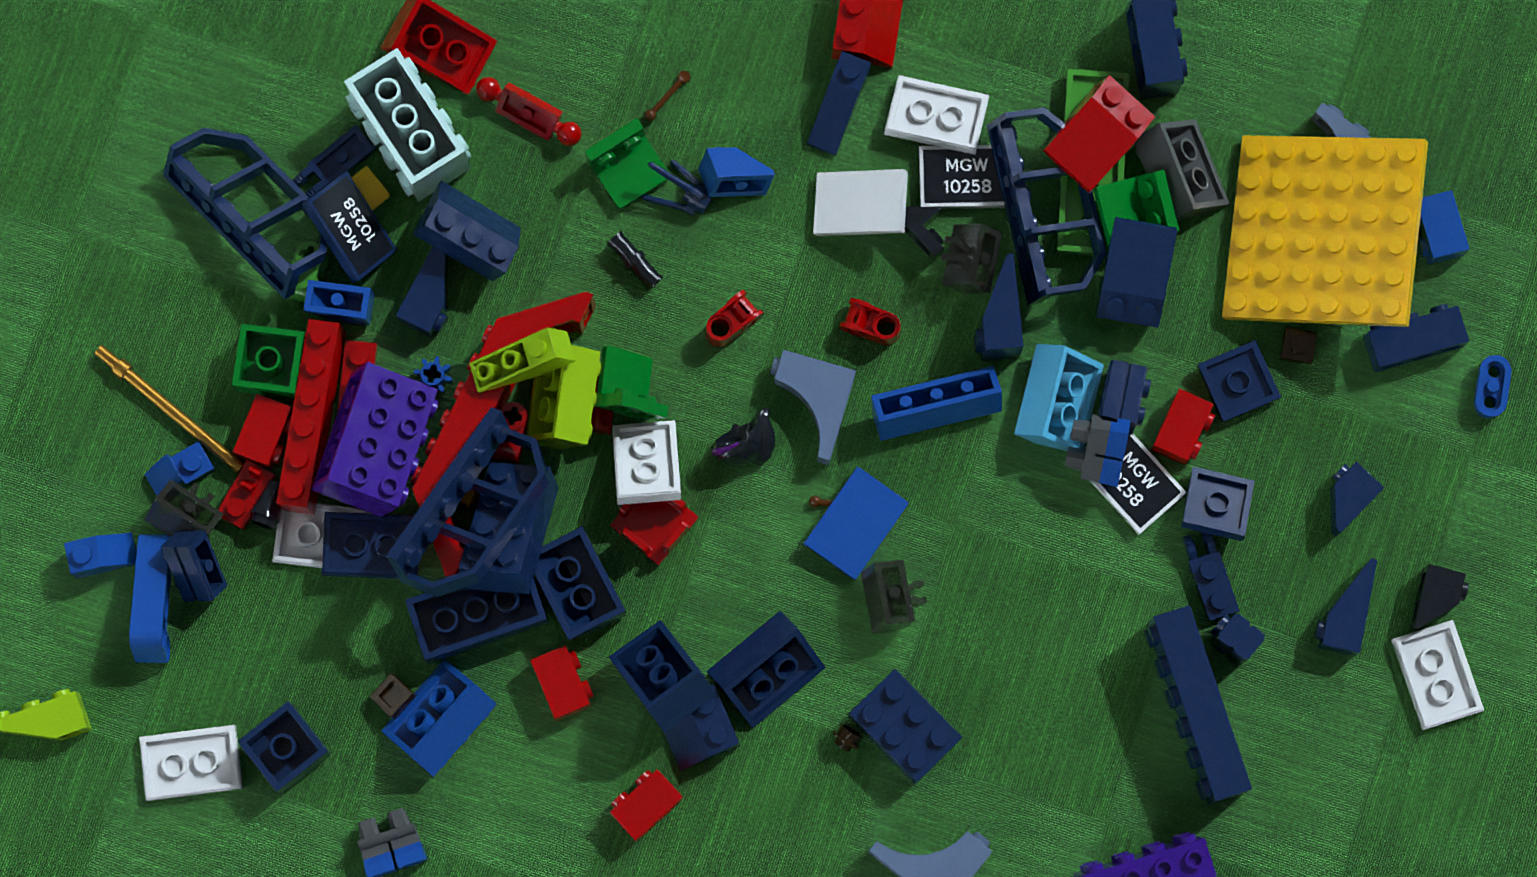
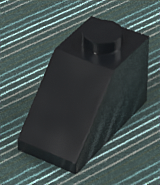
M1431 564L1425 566L1422 571L1409 629H1419L1457 606L1460 601H1464L1469 583L1464 582L1466 573Z

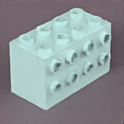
M396 48L345 80L344 83L349 93L345 98L357 120L364 118L362 124L374 146L379 143L381 144L379 150L391 171L398 170L396 176L406 195L409 197L413 194L419 202L432 194L440 181L447 184L471 169L468 159L472 156L468 151V145L460 133L456 136L453 133L455 130L451 125L452 121L443 108L437 109L438 104L430 87L426 82L420 83L419 72L410 57L404 59L399 49Z

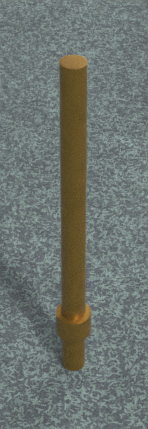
M103 345L98 347L94 355L112 369L111 373L121 381L126 380L234 472L239 474L245 463L132 370L133 366L124 358L120 360Z

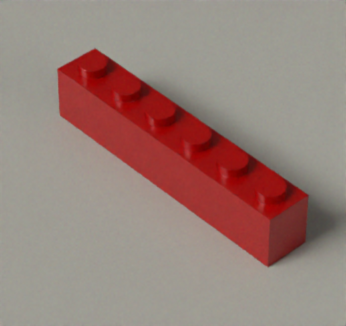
M308 319L276 502L281 509L289 512L315 515L319 493L311 489L328 442L346 331L340 323Z

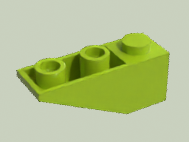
M547 327L469 364L477 391L482 393L551 373L576 360L567 331Z
M70 689L60 690L51 694L52 699L40 703L39 700H33L22 704V710L12 714L9 711L0 712V733L63 741L91 731L92 727L81 695L76 691L70 692Z

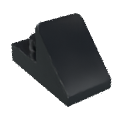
M906 207L905 233L935 262L943 254L944 247L941 244L944 241L934 229L931 228L928 231L926 227L940 215L941 208Z

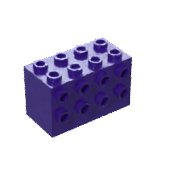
M366 362L352 372L311 490L380 517L394 511L399 505L403 506L409 493V488L405 487L408 477L414 475L418 466L419 459L415 458L418 447L424 445L429 430L425 426L428 418L433 417L438 406V400L435 399L438 389L370 362Z
M1190 832L1171 837L1173 843L1166 845L1159 843V841L1141 846L1142 852L1137 854L1124 851L1111 855V862L1102 864V862L1095 860L1080 865L1081 871L1073 873L1074 877L1217 876L1205 838L1195 836V833L1190 834Z

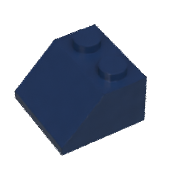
M711 685L716 693L713 698L664 732L680 771L739 747V741L715 685Z

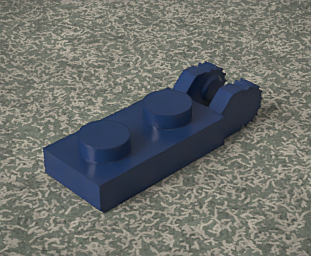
M354 125L310 161L308 167L300 172L292 181L298 187H302L316 174L321 181L306 192V195L310 197L340 174L346 171L350 173L377 150L362 131Z
M1201 532V539L1208 555L1199 558L1194 540L1190 535L1183 536V544L1189 558L1187 563L1208 622L1239 612L1240 610L1219 551L1216 552L1212 535Z

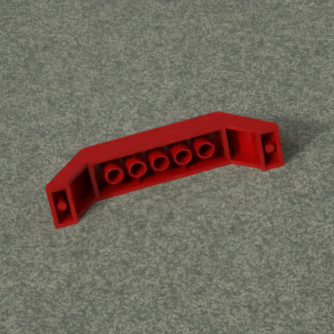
M586 291L497 318L494 326L490 324L487 326L481 339L484 346L480 354H473L470 362L547 327L567 331L568 334L573 332L583 334L596 308L594 295ZM468 364L467 370L470 371L466 382H459L453 395L456 402L452 410L446 409L439 423L442 430L437 439L433 437L430 440L425 451V455L428 458L424 466H418L412 476L411 483L414 484L412 490L419 508L489 409L492 407L501 410L508 402L517 383L478 393L470 364ZM449 517L445 523L455 526L453 517ZM438 533L433 544L445 576L449 577L460 573L458 568L464 551L461 543Z

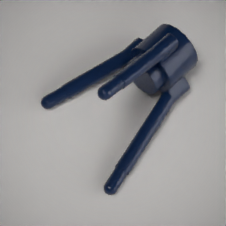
M671 160L670 164L689 180L691 185L655 163H648L649 168L686 191L682 200L686 201L687 205L646 194L642 196L644 201L681 210L694 216L696 211L704 214L713 197H708L705 186L701 181L675 160Z

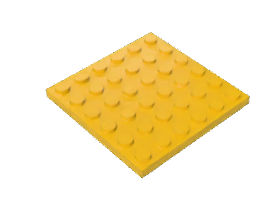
M1242 135L1222 317L1225 320L1409 327L1428 141L1426 139Z

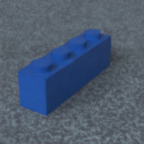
M994 366L871 395L872 416L880 441L1001 412L1002 390Z

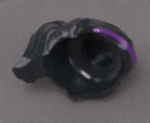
M762 408L755 411V416L751 422L740 427L734 423L728 433L718 437L711 452L716 460L736 466L750 462L759 465L766 463L771 458L775 448V432L769 419L770 408Z

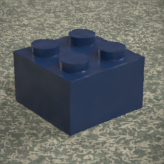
M289 701L237 741L276 792L283 794L332 755Z

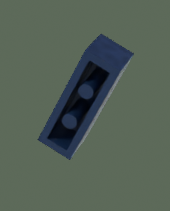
M1442 304L1429 309L1430 314L1419 317L1418 313H1411L1409 327L1370 326L1371 331L1367 332L1363 339L1374 373L1464 347L1470 340L1459 307L1448 308L1447 304Z

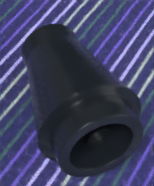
M268 480L265 489L250 511V514H252L250 522L274 530L276 523H280L281 508L276 504L280 483Z

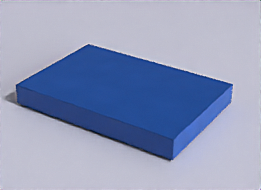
M857 466L803 545L852 580H856L909 502Z

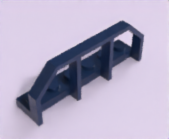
M1044 107L1005 112L986 125L1027 305L1039 304L1051 296L1077 293L1086 289L1107 254L1093 192L1088 193L1079 184L1078 188L1085 220L1038 226L1037 219L1032 214L1030 205L1031 193L1025 181L1068 175L1060 167L1023 172L1024 162L1018 153L1016 144L1017 132L1011 121L1037 118L1057 133L1064 122ZM1088 228L1094 256L1080 280L1076 284L1052 287L1051 280L1046 275L1044 266L1045 254L1043 247L1039 244L1038 236Z
M202 128L170 145L163 176L284 299L294 295L300 274L324 261L327 250L326 241L319 232L318 250L296 263L290 264L259 233L299 210H302L309 217L301 204L309 197L246 135ZM204 143L242 150L254 164L213 185L181 154ZM265 173L291 201L250 223L222 195Z
M492 407L489 409L386 555L402 583L438 597L481 582L549 483L542 451L537 440L511 430L502 411ZM504 441L533 452L538 474L523 496L477 479L482 469L489 464L494 452ZM470 489L515 506L492 541L445 523L454 514L457 505ZM438 533L484 551L472 569L435 582L410 573L419 564L421 556L431 542L437 538Z

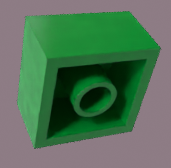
M241 324L232 386L236 392L294 399L305 332Z

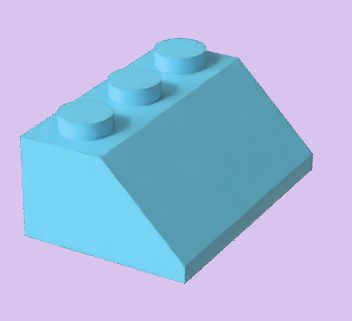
M1036 344L1014 434L1030 442L1063 451H1068V446L1083 449L1084 442L1070 440L1074 420H1091L1104 364L1065 345Z

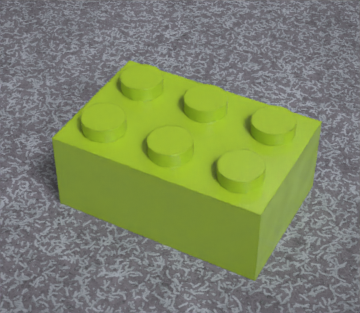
M571 345L575 362L551 373L534 377L526 435L535 438L540 446L565 449L588 445V440L593 430L591 424L592 410L597 401V394L595 392L596 381L601 371L600 351Z

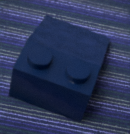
M1115 217L1097 300L1096 317L1159 328L1176 240V227Z
M1013 253L1007 254L980 328L976 329V334L974 335L975 353H981L982 362L1019 358L1024 347Z

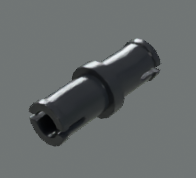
M622 231L618 232L608 241L606 245L625 263L624 268L627 271L631 270L648 291L662 280L663 276L645 259L646 254L642 250L638 251Z

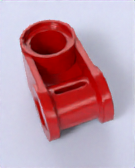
M744 289L735 294L720 310L708 319L705 335L708 343L712 346L724 347L742 332L751 328L764 315L761 309L757 310L746 298L747 293ZM716 324H722L727 327L728 333L725 336L719 337L712 333L711 328Z
M857 298L849 299L850 307L844 322H840L839 329L850 335L865 338L884 346L893 345L900 337L901 327L896 315L874 307ZM885 322L891 323L895 330L890 335H882L878 331L879 325Z
M517 402L506 403L500 411H502L510 429L526 435L528 411ZM514 410H518V414L522 419L521 421H515L514 425H511V421L506 416L507 414H513ZM504 441L499 445L491 459L510 464H519L523 447Z

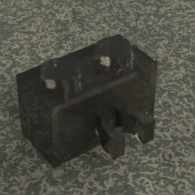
M983 224L954 225L952 236H945L944 243L949 244L950 247L948 254H941L940 260L946 262L942 285L960 293H990L1002 233Z
M170 479L155 498L145 521L168 536H172L178 531L190 530L192 532L193 530H205L208 539H210L224 514L210 505L215 495L209 492L204 499L196 496L199 485L195 482L188 491Z
M903 560L873 563L861 572L872 634L905 629L915 622L913 607L924 606L928 603L927 597L917 598L915 595H910V592L914 589L923 587L924 582L923 580H916L908 585Z

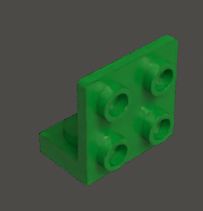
M638 118L584 151L586 161L620 210L668 180L648 166L649 162H653L667 170L645 137L644 127Z
M1164 170L1094 187V194L1108 247L1115 217L1176 227L1177 231H1179Z
M611 345L603 346L595 407L640 420L667 418L669 406L656 402V397L649 396L653 359Z

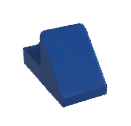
M198 441L172 457L168 454L164 455L145 473V476L161 502L215 471V468Z

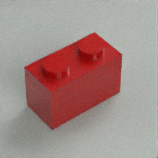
M1179 388L1150 450L1184 466L1189 458L1195 460L1203 444L1197 440L1202 430L1208 432L1214 420L1215 414L1210 413L1214 404Z
M256 394L233 449L236 457L249 460L272 470L274 463L279 464L285 452V446H282L286 434L289 433L293 408Z
M565 645L530 660L556 722L591 707L589 699L593 698L594 695L588 681H580L576 670L582 668L575 650L568 652Z
M649 769L645 771L634 782L638 786L629 795L624 791L611 803L614 809L610 811V814L636 843L684 799L658 769L653 773Z

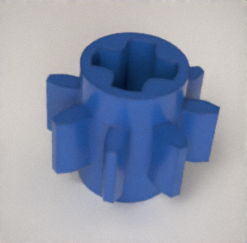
M438 356L435 357L434 362L429 363L423 358L422 363L424 366L422 369L414 370V374L422 379L418 382L438 389L444 395L445 390L443 387L445 384L453 383V379L445 375V373L451 370L450 365L446 364L442 367ZM437 370L441 378H435L433 383H430L426 375H432L433 371Z

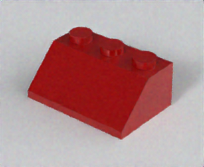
M840 0L832 59H839L843 51L871 62V65L893 68L903 0Z

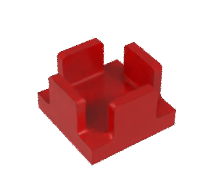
M682 499L623 504L619 509V515L610 524V527L659 567L697 522L699 517L687 507Z

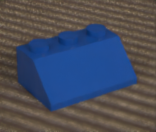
M445 659L414 693L416 695L415 699L396 719L392 718L381 730L433 777L446 765L450 757L467 741L471 733L488 717L489 713L497 705L475 683Z

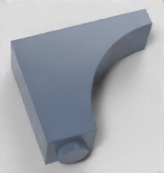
M783 350L781 358H774L770 375L775 376L774 385L795 395L812 414L819 435L817 462L829 465L856 370Z
M967 831L953 845L931 854H904L891 850L876 841L868 853L898 877H973L993 851L988 848L990 841L977 831L972 835Z

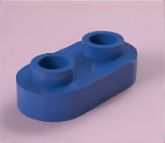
M1491 355L1485 358L1478 367L1473 405L1475 411L1484 418L1491 419L1499 416L1507 406L1511 366L1502 356ZM1489 368H1495L1498 371V377H1491L1488 373ZM1485 398H1490L1493 400V408H1487L1485 406Z

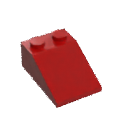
M406 0L380 48L387 53L398 48L404 59L410 57L419 71L469 95L497 40L431 0Z
M1108 75L1090 90L1043 149V152L1089 193L1139 139L1155 116L1115 79Z

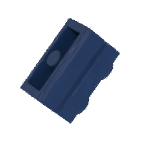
M1113 359L1110 360L1106 373L1098 416L1101 420L1117 422L1118 418L1131 420L1129 435H1133L1136 425L1142 426L1146 408L1140 407L1142 397H1148L1151 380L1146 379L1147 368L1145 366L1128 364L1127 362Z
M205 530L175 532L161 546L163 557L168 562L174 577L175 586L179 589L184 602L214 600L227 587V582Z
M1239 613L1234 614L1231 618L1225 615L1210 632L1214 636L1211 640V646L1221 654L1226 653V658L1236 666L1242 665L1247 661L1265 639V634L1255 626L1250 627V622Z

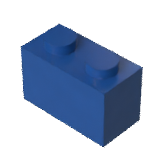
M1452 190L1422 197L1418 250L1422 258L1426 257L1428 265L1464 256L1470 249Z

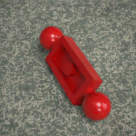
M484 77L477 83L476 93L481 100L486 102L498 101L495 109L496 113L547 141L553 137L554 133L557 134L560 143L565 146H574L580 141L582 131L579 125L571 121L560 122L563 111L510 82L503 90L499 82L492 77Z

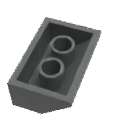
M1196 119L1159 123L1143 132L1134 143L1136 154L1141 160L1146 174L1160 170L1165 171L1177 223L1185 222L1229 205Z

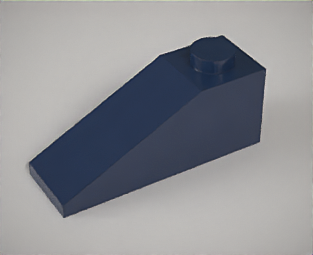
M842 51L807 142L808 146L834 156L837 155L869 76L871 62Z
M432 247L396 314L399 322L430 338L433 337L435 331L439 333L442 331L448 319V316L445 315L447 309L448 255L435 247Z
M1371 558L1364 564L1325 614L1323 621L1318 620L1314 636L1315 639L1319 640L1318 648L1353 656L1360 653L1378 559Z

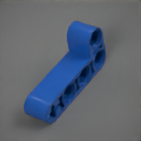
M140 534L138 537L129 630L130 649L136 663L169 662L170 638L167 631L172 572L168 562L163 557L161 546L172 536L170 534Z

